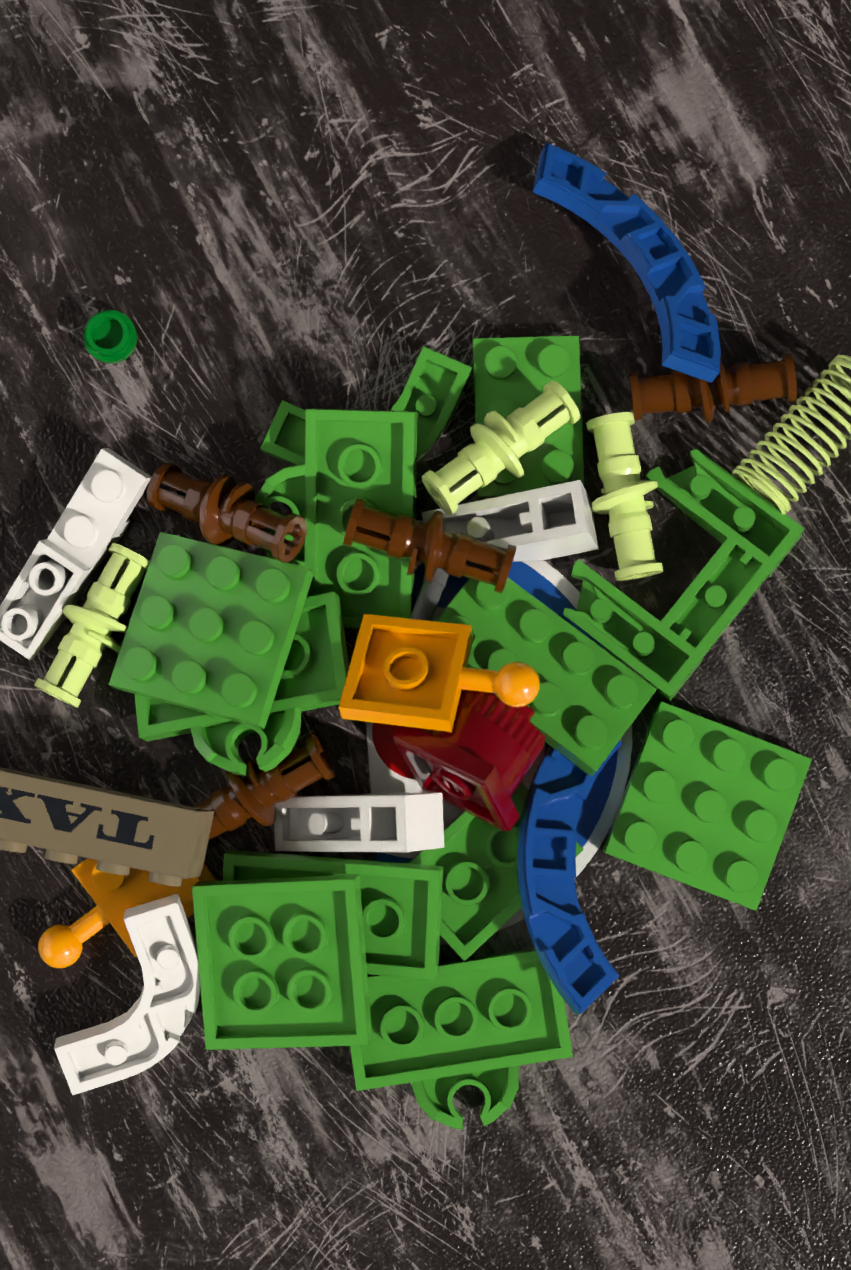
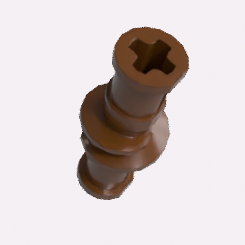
M783 354L780 361L756 364L741 362L734 363L729 367H724L720 358V373L712 383L679 371H672V374L642 378H638L637 373H629L634 420H642V415L668 411L680 413L700 408L706 423H712L716 406L719 405L722 406L725 413L729 412V404L746 405L752 404V401L785 398L787 402H793L797 398L796 373L792 354Z
M172 463L162 464L152 475L147 488L149 505L158 510L169 508L183 514L188 520L198 523L202 536L208 543L222 546L237 539L247 545H257L271 551L273 557L283 563L293 560L304 544L307 532L305 519L297 514L282 515L268 509L265 504L255 501V490L248 483H240L236 486L235 480L228 475L216 478L213 483L204 479L197 480L183 474L181 468ZM160 484L170 486L169 492L161 489ZM181 491L186 493L185 497L180 495ZM267 527L276 530L275 534L266 531ZM286 534L293 536V540L285 539Z
M359 497L356 499L343 545L352 547L355 542L387 552V556L397 559H410L407 575H413L421 563L425 564V580L429 583L434 581L437 568L455 577L461 578V576L494 585L495 592L503 593L517 546L508 544L507 549L473 539L472 535L466 533H453L443 530V514L441 511H435L429 521L424 524L408 515L401 513L395 515L366 506L365 499Z
M311 734L305 738L303 746L292 751L275 768L267 772L259 770L256 763L250 757L245 760L247 777L244 779L240 775L226 771L230 786L220 788L211 793L210 798L194 807L214 811L208 841L226 831L231 832L239 828L251 817L263 826H270L276 821L274 804L291 799L297 795L299 790L323 777L327 781L336 777V771L322 743L314 734Z

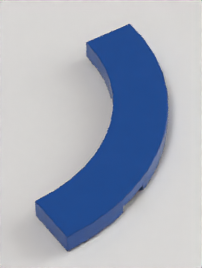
M546 143L539 157L533 193L552 200L587 221L618 248L632 265L650 295L657 313L662 337V366L712 383L720 373L721 348L716 316L710 314L702 293L706 288L703 279L682 244L661 218L637 195L633 193L629 198L616 186L606 181L604 178L607 173L575 154Z
M620 740L592 777L552 746H549L535 771L525 799L520 821L517 864L518 884L524 917L542 966L558 993L575 1015L582 1014L620 976L606 959L593 936L585 913L581 912L574 878H577L575 853L578 832L576 831L579 813L598 774L609 758L622 746L623 743Z

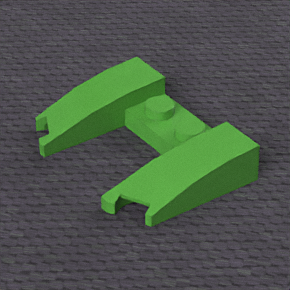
M697 449L690 451V457L694 466L666 479L658 466L650 470L645 476V480L657 481L658 487L656 490L722 543L721 547L665 617L659 621L579 559L574 564L572 570L573 578L583 580L577 611L564 608L563 616L569 622L657 689L656 693L668 702L673 699L702 662L703 657L766 578L768 579L799 541L805 529L786 514H781V510Z

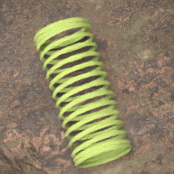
M837 355L828 364L829 370L821 372V379H815L813 387H808L805 390V396H800L797 399V405H792L789 408V414H784L781 417V423L773 425V432L765 434V441L757 443V450L749 452L750 459H743L741 465L736 466V469L732 471L734 477L781 510V514H786L791 510L789 501H799L797 492H807L805 483L814 484V475H822V466H830V457H838V448L845 449L847 447L846 440H851V424L837 411L828 406L820 395H825L833 400L844 412L851 416V408L835 396L828 387L830 385L838 389L851 402V377L841 367L843 366L851 370V357L848 355ZM829 374L832 381L825 379V376ZM821 383L824 390L817 388V385ZM814 392L817 399L809 397V393ZM805 400L809 408L802 406L801 402ZM812 403L825 409L834 419L845 426L850 435L839 431L818 412ZM798 409L801 417L794 415L793 411ZM805 412L820 420L824 426L837 435L842 444L830 439L822 430L816 427ZM790 418L794 426L785 423V420ZM798 422L812 429L832 448L834 453L821 447L802 429ZM782 427L786 435L777 432V429ZM790 431L811 444L823 456L826 462L815 457L805 449ZM774 436L778 444L771 442L769 438ZM782 440L802 452L815 465L818 471L801 461ZM767 445L771 454L763 451L761 447ZM776 450L795 462L810 479L805 478L790 467ZM759 454L764 464L755 460L753 455ZM768 459L788 472L801 488L786 479ZM751 463L754 470L745 466V464ZM761 469L781 482L793 497L776 486Z

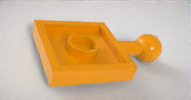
M364 614L339 703V710L342 719L452 732L462 689L496 693L505 704L512 707H522L528 705L536 698L540 688V681L536 671L530 665L523 662L508 663L499 671L467 667L473 642L471 625Z
M87 858L71 871L97 906L70 926L59 924L48 928L39 940V955L47 965L53 968L69 967L80 957L82 943L110 923L136 958L137 954L124 922L126 909L178 893L186 917L189 918L194 914L192 886L197 882L218 880L205 862L200 877L182 879V884L178 887L148 881L150 871L131 867L129 875L102 872L96 870L97 860Z

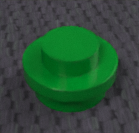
M105 310L89 319L84 328L83 340L87 351L92 357L102 363L115 364L124 361L133 353L137 345V331L132 321L125 314L115 310Z

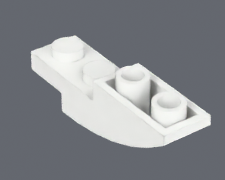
M102 448L52 532L47 539L38 542L0 605V641L29 660L35 658L65 620L66 616L63 614L64 606L76 605L110 556L108 549L111 543L118 544L131 523L128 517L149 485L152 478L150 475L111 449Z

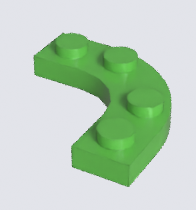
M424 346L402 395L391 409L394 411H418L417 461L436 444L444 433L472 372V367ZM282 400L260 448L261 451L290 465L304 464L306 410Z

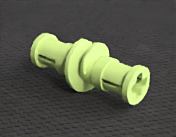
M551 380L543 386V394L524 408L519 407L506 419L496 411L489 412L484 418V425L477 423L470 426V434L475 443L469 444L458 452V456L436 473L429 470L422 475L425 488L446 514L452 515L458 510V503L479 487L488 485L505 468L517 478L523 476L524 470L518 458L526 452L535 450L544 443L546 437L565 423L573 425L580 419L578 407L563 386Z
M631 412L603 415L586 423L587 430L594 433L599 463H597L598 474L604 486L601 489L603 496L591 503V509L596 514L609 515L610 517L608 527L610 537L614 539L619 570L614 573L616 580L619 581L648 577L663 572L662 563H656L650 532L653 528L650 515L646 511L653 508V501H646L643 496L656 489L658 482L640 480L641 466L639 456L635 454L630 425L635 423L634 415Z
M111 543L108 552L112 555L97 582H93L84 606H64L63 614L73 626L60 642L57 648L59 652L44 679L38 678L34 684L36 688L76 708L81 703V700L77 697L92 669L97 668L103 656L104 647L120 652L121 646L111 637L113 631L126 633L128 627L120 623L119 619L126 614L132 601L130 599L144 573L147 572L150 563L148 559L116 543Z

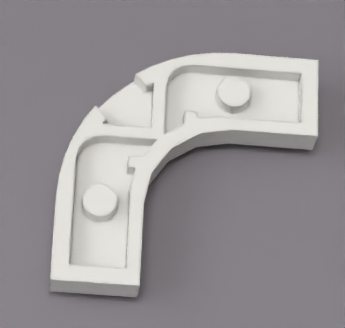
M178 893L125 910L124 922L141 964L144 980L141 995L126 1013L109 1022L56 1038L54 1050L72 1095L129 1078L158 1063L180 1042V1036L196 1012L200 995L197 945Z

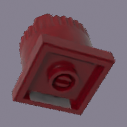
M463 689L461 690L452 732L431 729L420 730L414 727L400 726L393 735L397 748L422 790L442 793L444 801L503 831L507 830L509 832L520 817L511 796L543 749L546 739L536 726L531 723L530 720L535 713L528 705L512 707L502 702L493 693Z

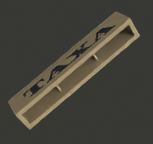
M0 767V850L26 853L27 845L46 849L44 858L51 861L77 864L79 856L97 860L96 870L118 875H129L130 867L150 871L148 881L168 886L180 887L182 879L200 877L202 875L214 811Z

